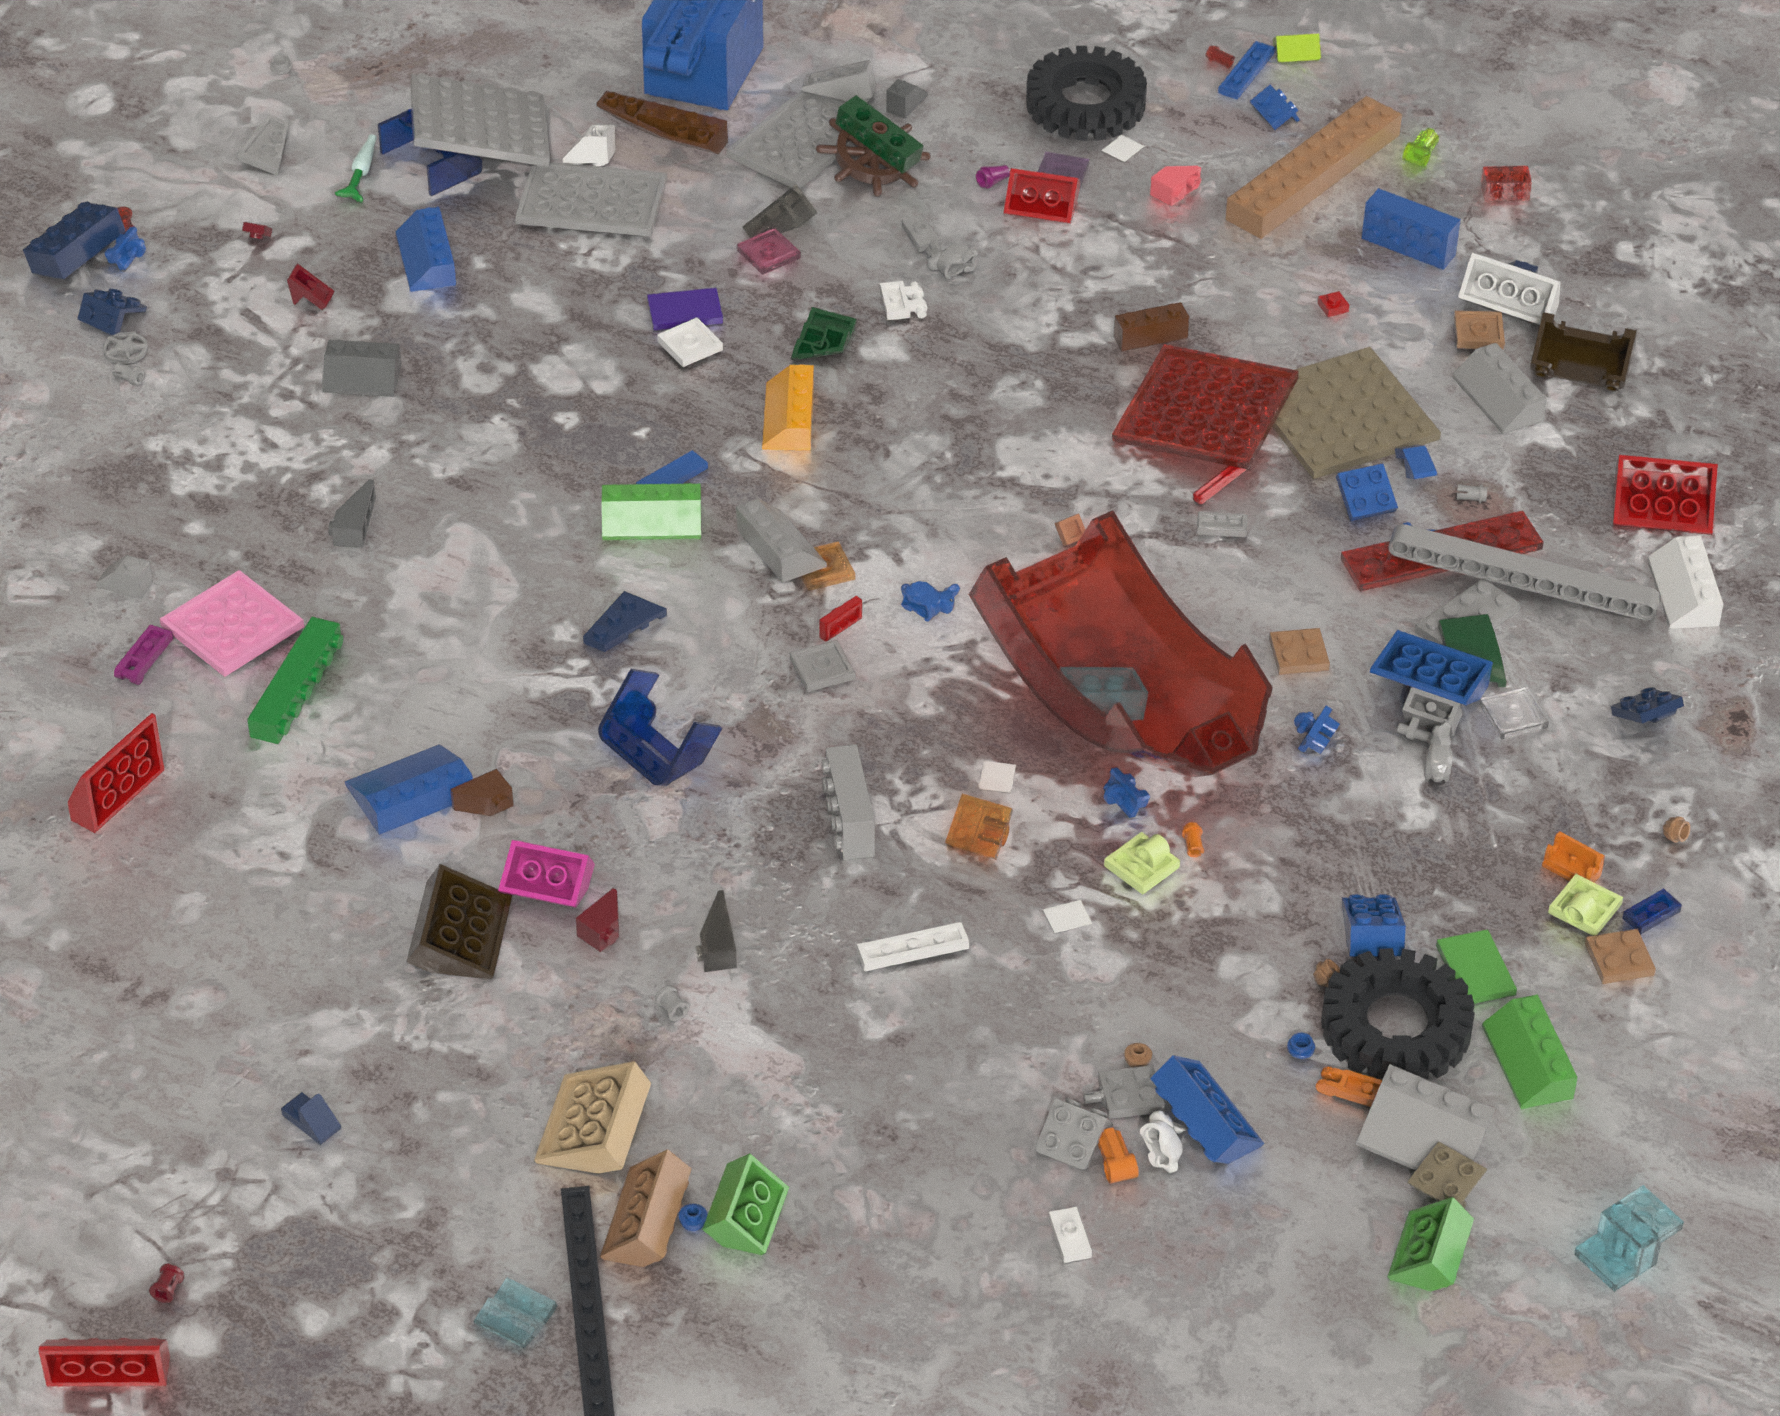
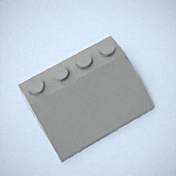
M1390 1064L1355 1145L1413 1170L1418 1169L1438 1141L1474 1161L1495 1108Z

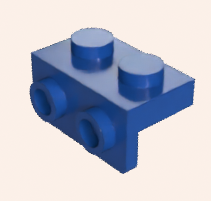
M1271 84L1250 100L1252 106L1274 130L1291 117L1296 123L1300 121L1296 114L1299 111L1292 101L1287 103L1285 100L1288 98L1279 88L1276 91Z

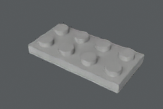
M1481 579L1415 625V633L1426 640L1445 646L1438 629L1439 620L1488 614L1493 629H1495L1519 612L1521 603L1487 580Z

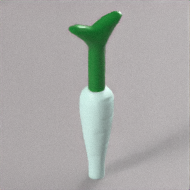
M374 134L368 136L366 143L352 163L353 175L349 185L336 191L335 195L337 197H351L357 202H363V197L358 192L357 187L361 177L368 173L371 166L374 146L377 140Z

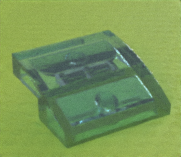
M506 1277L494 1298L488 1297L473 1322L475 1325L524 1349L544 1327L558 1305L556 1301Z

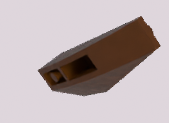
M606 91L597 102V107L615 118L643 132L678 145L719 155L728 143L727 120Z

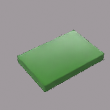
M1488 929L1437 939L1436 947L1444 964H1447L1456 971L1455 980L1463 978L1468 986V994L1473 996L1474 1004L1516 995L1517 988Z

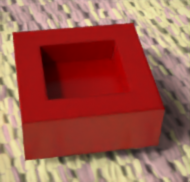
M1340 291L1318 296V305L1327 317L1349 312L1350 305Z

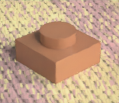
M1079 513L1054 523L1063 546L1088 537Z

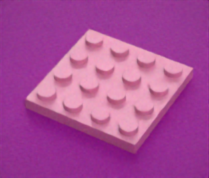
M240 570L160 618L162 628L172 631L173 636L224 677L304 627V621L301 617Z

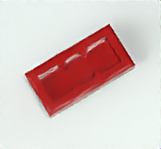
M855 596L819 619V638L826 642L862 619V599Z

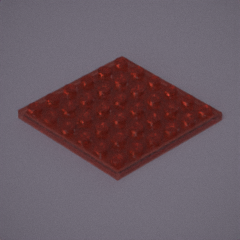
M1164 344L1113 431L1112 440L1113 442L1249 470L1299 378V373L1297 370Z

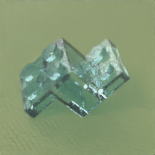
M1642 1185L1601 1212L1597 1234L1575 1247L1574 1255L1615 1292L1657 1264L1661 1243L1682 1230L1684 1221Z

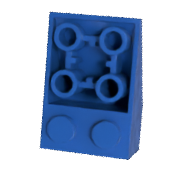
M1359 894L1342 897L1346 944L1349 955L1358 956L1359 954L1371 951L1373 956H1378L1379 949L1393 948L1394 956H1401L1402 949H1405L1406 925L1396 897L1386 894H1380L1376 897H1365Z

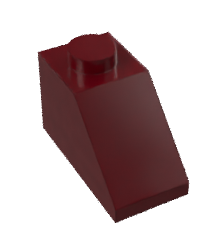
M614 888L576 917L577 937L599 952L609 945H613L619 938L617 890Z

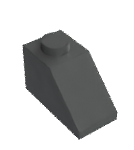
M897 79L886 90V112L906 119L928 96V92L916 85Z

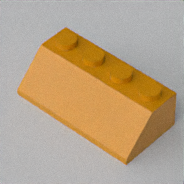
M789 365L766 382L762 450L811 451L814 365Z

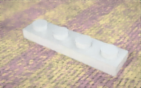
M961 922L857 944V953L864 971L969 949V939Z

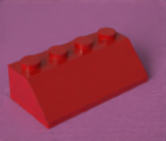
M61 1338L58 1340H46L39 1346V1356L46 1387L167 1385L170 1362L167 1339Z

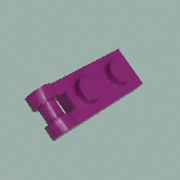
M150 624L117 664L114 670V677L121 680L126 678L131 683L140 685L145 673L173 640L172 631Z

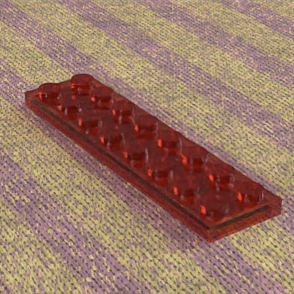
M1524 511L1433 531L1519 554L1543 550L1544 544ZM1390 541L1341 552V561L1360 592L1450 571L1396 557L1389 551Z

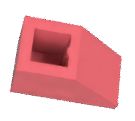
M1164 167L1151 177L1150 195L1170 206L1174 205L1199 187L1201 183V167Z

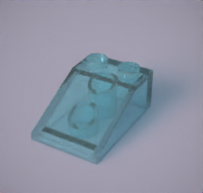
M1060 667L1059 672L1073 697L1118 720L1131 722L1144 719L1148 691L1134 667Z

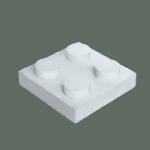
M698 318L657 334L658 343L682 367L723 350V343Z

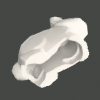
M1154 1111L1149 1116L1150 1123L1145 1124L1140 1129V1134L1143 1136L1150 1151L1148 1158L1151 1165L1156 1168H1164L1167 1172L1173 1173L1177 1171L1178 1160L1183 1153L1182 1142L1176 1133L1181 1134L1185 1131V1127L1175 1123L1165 1112Z

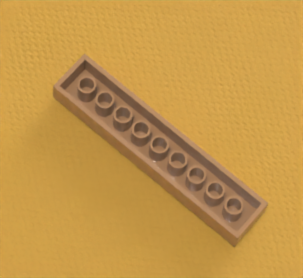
M1365 96L1228 197L1225 220L1262 239L1400 136L1402 114L1373 98Z

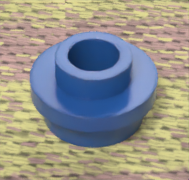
M1296 1033L1289 1039L1287 1050L1295 1058L1306 1059L1314 1054L1315 1043L1310 1035Z
M699 1204L685 1205L679 1211V1222L688 1231H698L704 1226L708 1215L707 1210Z

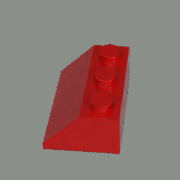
M1011 168L1003 213L1071 224L1078 202L1081 181L1075 177Z

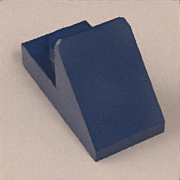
M301 1092L281 1108L282 1116L320 1145L341 1129V1124L319 1093L309 1098Z

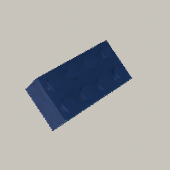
M86 201L80 203L70 214L64 215L57 224L47 228L45 233L33 239L22 250L32 273L65 279L113 242L119 235L126 232L117 207Z

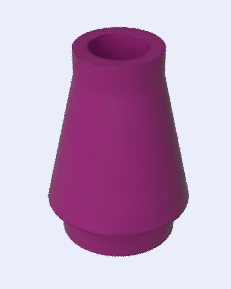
M1007 165L983 166L976 172V181L980 187L989 189L1003 179L1008 178L1010 170Z

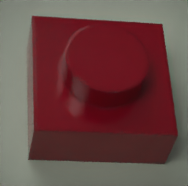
M243 222L242 231L249 233V238L263 240V236L271 237L273 229L265 225Z

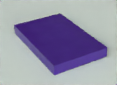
M717 287L647 294L653 331L671 329L695 318H698L704 325L723 324Z

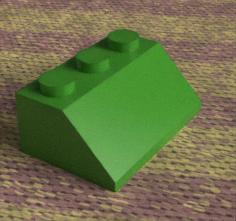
M750 1153L727 1163L702 1230L722 1247L758 1255L766 1254L789 1186Z
M1454 1197L1409 1211L1387 1277L1392 1281L1427 1291H1434L1453 1285L1461 1259L1463 1258L1467 1240L1470 1236L1474 1218Z

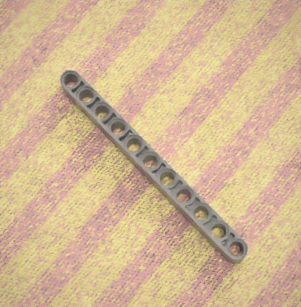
M1405 524L1397 525L1394 528L1388 546L1390 553L1399 558L1648 621L1655 618L1660 600L1659 592L1652 587Z

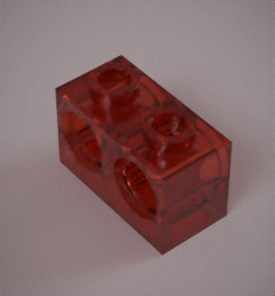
M1528 166L1483 167L1481 188L1484 202L1530 201L1532 180Z

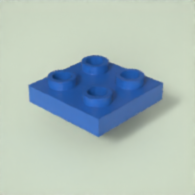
M1384 464L1341 472L1336 475L1350 521L1396 512L1398 509Z

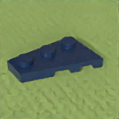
M624 591L583 635V643L606 652L627 640L629 634L637 629L644 630L649 627V622L658 618L661 620L666 617L667 608Z

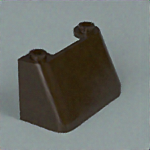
M1543 312L1530 368L1536 376L1542 378L1550 376L1605 387L1606 390L1613 392L1624 388L1636 345L1637 330L1625 328L1622 335H1617V331H1613L1612 335L1567 327L1566 321H1561V324L1554 321L1555 314Z

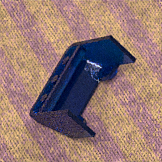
M408 109L377 124L380 153L382 155L413 141L412 109ZM434 149L440 154L442 159L427 165L429 195L432 197L480 174L483 170L482 159L476 155Z
M631 668L601 720L598 734L606 745L653 785L667 786L704 762L723 728L720 725L694 722L678 749L651 726L656 716V706L648 698V695L659 674Z

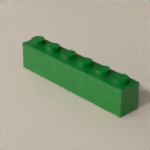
M316 617L310 618L247 719L251 738L279 744L283 736L289 733L291 723L294 718H298L302 705L310 699L312 689L316 683L321 681L325 668L331 665L336 650L342 647L344 638L341 634L340 623Z

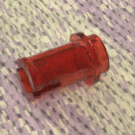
M1211 45L1206 52L1208 61H1215L1227 69H1230L1234 63L1235 56L1220 50L1217 45Z

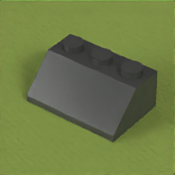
M328 340L324 355L322 391L325 393L394 397L401 369L400 345L365 341Z

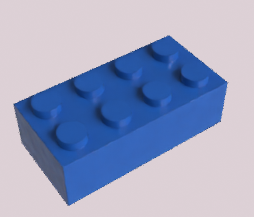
M1378 188L1365 203L1362 239L1444 270L1456 256L1461 219Z

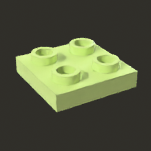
M1141 832L1106 857L1104 866L1143 895L1180 868V860L1170 853L1169 845L1161 835L1154 834L1149 838Z
M1575 874L1551 903L1548 913L1595 936L1598 935L1622 905L1623 897Z

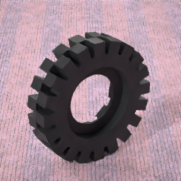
M1076 46V53L1073 54L1069 47L1061 48L1058 50V55L1053 52L1044 55L1043 61L1038 59L1033 64V69L1029 70L1026 87L1027 111L1029 115L1032 114V120L1037 125L1043 123L1044 130L1053 133L1058 129V136L1069 139L1071 134L1076 132V140L1087 141L1088 133H1092L1095 141L1105 140L1106 131L1112 137L1123 134V129L1129 131L1135 127L1136 121L1140 122L1146 107L1147 79L1144 77L1142 68L1140 66L1135 67V61L1129 57L1122 59V53L1112 50L1105 56V48L1095 46L1093 52L1088 53L1087 46ZM1085 81L1087 85L1099 86V84H1103L1111 94L1102 103L1079 104L1066 99L1062 89L1077 85V82Z
M1393 948L1379 949L1378 960L1375 959L1371 951L1359 954L1357 964L1351 959L1340 966V973L1336 971L1329 979L1328 987L1325 989L1321 1027L1324 1029L1323 1037L1327 1046L1333 1045L1332 1054L1340 1062L1349 1058L1348 1068L1356 1073H1361L1368 1066V1076L1383 1080L1385 1072L1391 1064L1428 1080L1429 1072H1431L1437 1079L1448 1073L1449 1065L1455 1068L1460 1063L1463 1053H1467L1470 1045L1475 1004L1472 994H1468V986L1463 978L1455 980L1456 971L1447 964L1436 970L1438 959L1428 954H1425L1419 963L1414 962L1416 954L1414 950L1402 949L1400 960L1395 959ZM1389 995L1405 996L1415 1000L1424 1008L1427 1013L1428 1023L1424 1031L1416 1037L1393 1035L1391 1039L1383 1036L1380 1030L1370 1025L1367 1018L1368 1009L1379 998Z

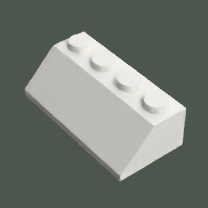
M1472 253L1458 298L1540 325L1543 312L1556 314L1559 305L1561 281Z
M1701 535L1675 537L1648 556V563L1657 591L1660 594V601L1669 629L1719 626L1723 601Z

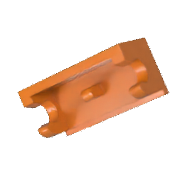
M1559 831L1555 835L1553 846L1548 844L1542 867L1568 881L1575 874H1578L1595 883L1602 875L1605 855Z

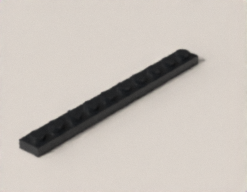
M590 1187L561 1188L584 1416H615Z

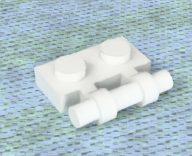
M903 281L880 283V293L887 320L910 318L912 311L919 318L926 317L927 305L926 301L922 299L924 293L918 282H912L908 287H904Z

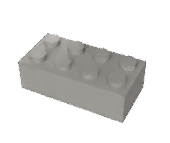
M854 744L826 748V759L821 760L823 775H826V777H822L823 793H828V796H826L827 811L833 814L830 815V824L832 831L837 832L834 835L836 850H841L843 860L875 857V818L858 746Z

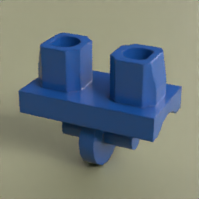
M130 227L125 234H121L116 238V245L113 248H108L105 251L108 262L110 264H117L119 270H126L135 257H142L146 252L145 242L138 237L137 228Z
M1326 705L1316 720L1312 712H1301L1296 715L1294 724L1297 727V732L1300 734L1307 733L1298 747L1300 751L1304 753L1309 747L1319 754L1323 752L1330 740L1320 734L1319 731L1331 738L1340 723L1329 717L1333 709Z
M1118 767L1111 768L1110 779L1103 787L1105 791L1104 800L1109 805L1117 804L1129 818L1136 817L1139 808L1147 806L1150 794L1146 790H1138L1135 787V778L1130 773L1123 774Z

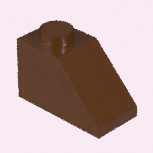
M497 769L450 789L452 808L455 811L492 816L514 806L512 787Z

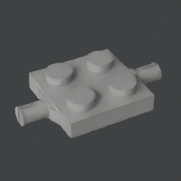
M1153 1065L1099 1071V1091L1083 1092L1084 1104L1101 1102L1106 1108L1109 1119L1152 1114L1154 1111L1164 1112L1165 1106L1163 1098L1155 1091L1156 1085L1150 1079L1155 1074Z

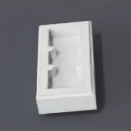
M1077 1207L1049 1212V1221L1063 1263L1092 1258V1250Z

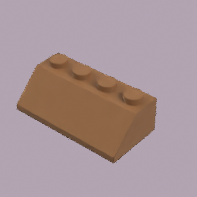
M668 1149L630 1167L600 1257L603 1260L645 1267L662 1260L667 1253L666 1247L670 1235L674 1231V1222L677 1213L681 1209V1201L689 1185L688 1179L692 1168Z

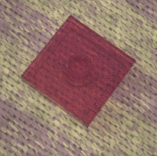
M776 228L737 244V251L762 275L801 258V252Z

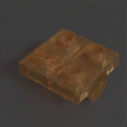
M962 793L945 844L997 860L1000 848L1005 845L1009 835V822L1013 809Z

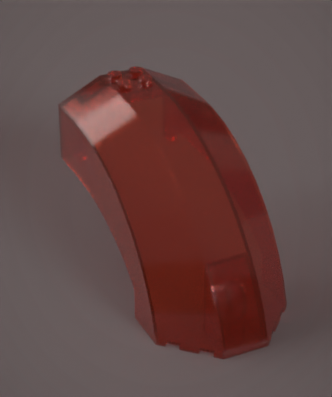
M1113 510L1092 519L1076 546L1017 572H1015L1007 557L984 567L968 595L1021 679L1056 718L1080 737L1100 748L1179 775L1191 777L1213 775L1257 753L1260 734L1263 730L1267 714L1266 709L1273 689L1272 685L1246 643L1241 645L1232 657L1215 645L1184 615L1155 578Z

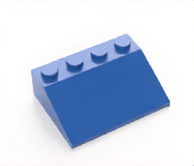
M1397 630L1371 666L1370 673L1467 706L1480 700L1488 688L1493 662Z
M438 744L347 780L345 785L380 835L452 806L450 789L472 780L473 775L460 757Z

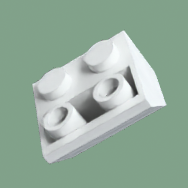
M592 124L570 147L563 158V163L576 165L592 163L593 166L606 165L616 151L615 125Z

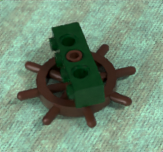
M857 95L838 108L836 118L829 120V125L840 133L836 145L819 144L816 146L818 153L835 154L842 170L835 174L834 180L841 182L850 176L860 182L872 184L873 194L876 197L882 194L881 185L890 184L899 179H902L913 188L917 187L919 184L918 180L907 173V171L919 161L930 160L931 155L929 152H922L924 145L908 134L912 130V125L906 123L900 128ZM851 141L858 147L846 146V144ZM851 156H860L856 160L851 158ZM882 164L887 169H880L879 165Z

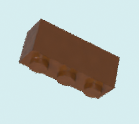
M1182 302L1115 315L1114 339L1121 352L1188 338L1189 315Z

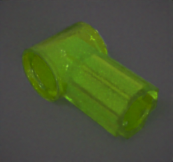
M1427 128L1420 132L1414 142L1409 141L1403 152V161L1426 167L1431 152L1439 143V136L1435 130Z

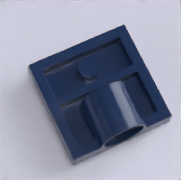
M1654 687L1642 689L1641 693L1636 696L1621 698L1619 703L1611 706L1612 716L1641 724L1648 721L1657 723L1675 715L1677 709L1683 707L1684 703L1682 696L1671 694L1670 691H1660Z

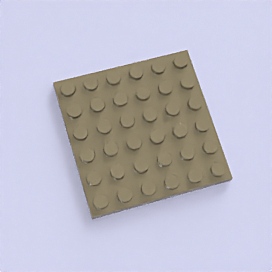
M1371 347L1245 384L1244 392L1313 479L1395 454V448L1425 445L1440 440L1441 437L1440 430Z

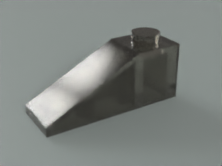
M794 185L742 226V228L751 240L756 242L798 228L818 212L798 186Z
M724 890L717 892L700 932V945L695 946L697 962L703 963L704 972L737 968L736 946Z

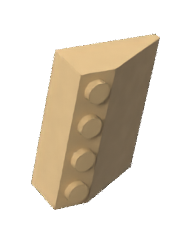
M636 1062L565 1074L534 1161L537 1164L598 1174L622 1170L651 1082Z

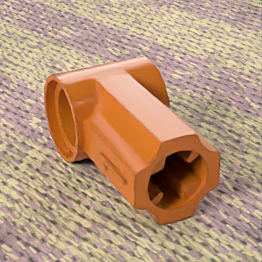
M1114 1128L1104 1129L1098 1142V1147L1104 1160V1171L1108 1183L1138 1178L1136 1158L1133 1153L1128 1152L1121 1132Z

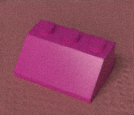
M512 840L498 891L576 908L589 888L595 863L589 855Z

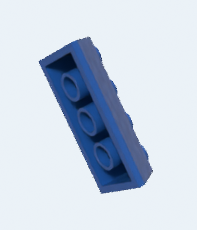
M440 207L416 210L395 231L410 292L456 286L454 260Z
M1172 1055L1150 1078L1156 1085L1155 1091L1157 1094L1170 1103L1172 1113L1179 1120L1184 1121L1188 1127V1134L1194 1140L1201 1143L1205 1148L1203 1150L1205 1156L1212 1162L1230 1164L1265 1144L1200 1061Z

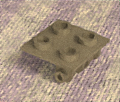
M1438 1141L1407 1183L1415 1187L1416 1190L1429 1195L1430 1198L1436 1199L1437 1202L1454 1197L1465 1209L1467 1202L1464 1200L1486 1173L1487 1168Z

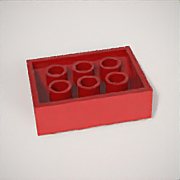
M1619 455L1615 472L1613 525L1712 535L1718 464Z
M151 713L80 777L67 802L71 821L96 833L165 770L155 714Z

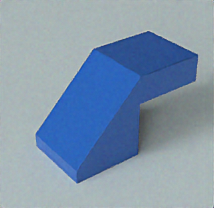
M1425 445L1395 448L1396 458L1404 459L1406 478L1419 479L1437 476V470Z

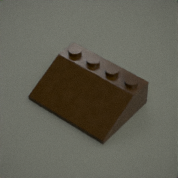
M439 864L426 882L406 962L430 973L492 979L496 969L512 895L499 892L497 888Z

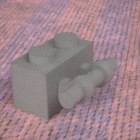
M1411 687L1402 709L1404 720L1410 722V724L1406 725L1400 722L1397 732L1406 735V738L1410 740L1416 738L1427 742L1429 746L1434 728L1442 725L1447 720L1450 724L1449 735L1453 736L1462 716L1461 704ZM1419 725L1432 729V732L1419 729Z

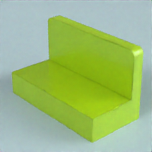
M1319 33L1283 35L1273 38V46L1276 48L1277 62L1316 61L1321 59Z

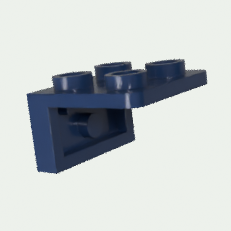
M110 288L108 291L96 289L94 292L83 294L77 319L110 335L120 333L125 313L146 312L147 306L141 304V300L137 298L123 296V292Z

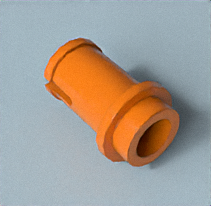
M1195 822L1185 824L1181 833L1186 841L1187 854L1193 858L1199 857L1201 853H1204L1201 839L1203 830Z

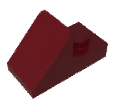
M298 263L294 266L287 279L294 305L304 296L323 310L335 292Z

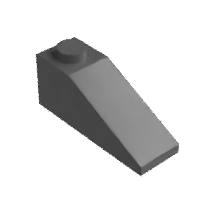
M369 479L336 511L334 521L329 522V536H333L334 546L364 547L376 499L374 480Z

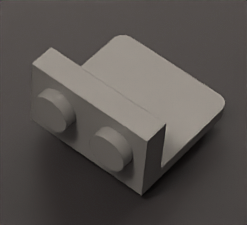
M1055 1098L1037 1141L1036 1151L1075 1168L1086 1170L1089 1167L1103 1130L1112 1128L1113 1123L1106 1118L1108 1114L1092 1108L1091 1111H1087L1081 1108L1082 1104L1069 1098H1066L1064 1102Z

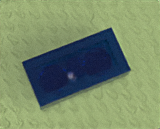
M1663 888L1625 910L1622 919L1633 929H1638L1641 935L1680 913L1682 904Z

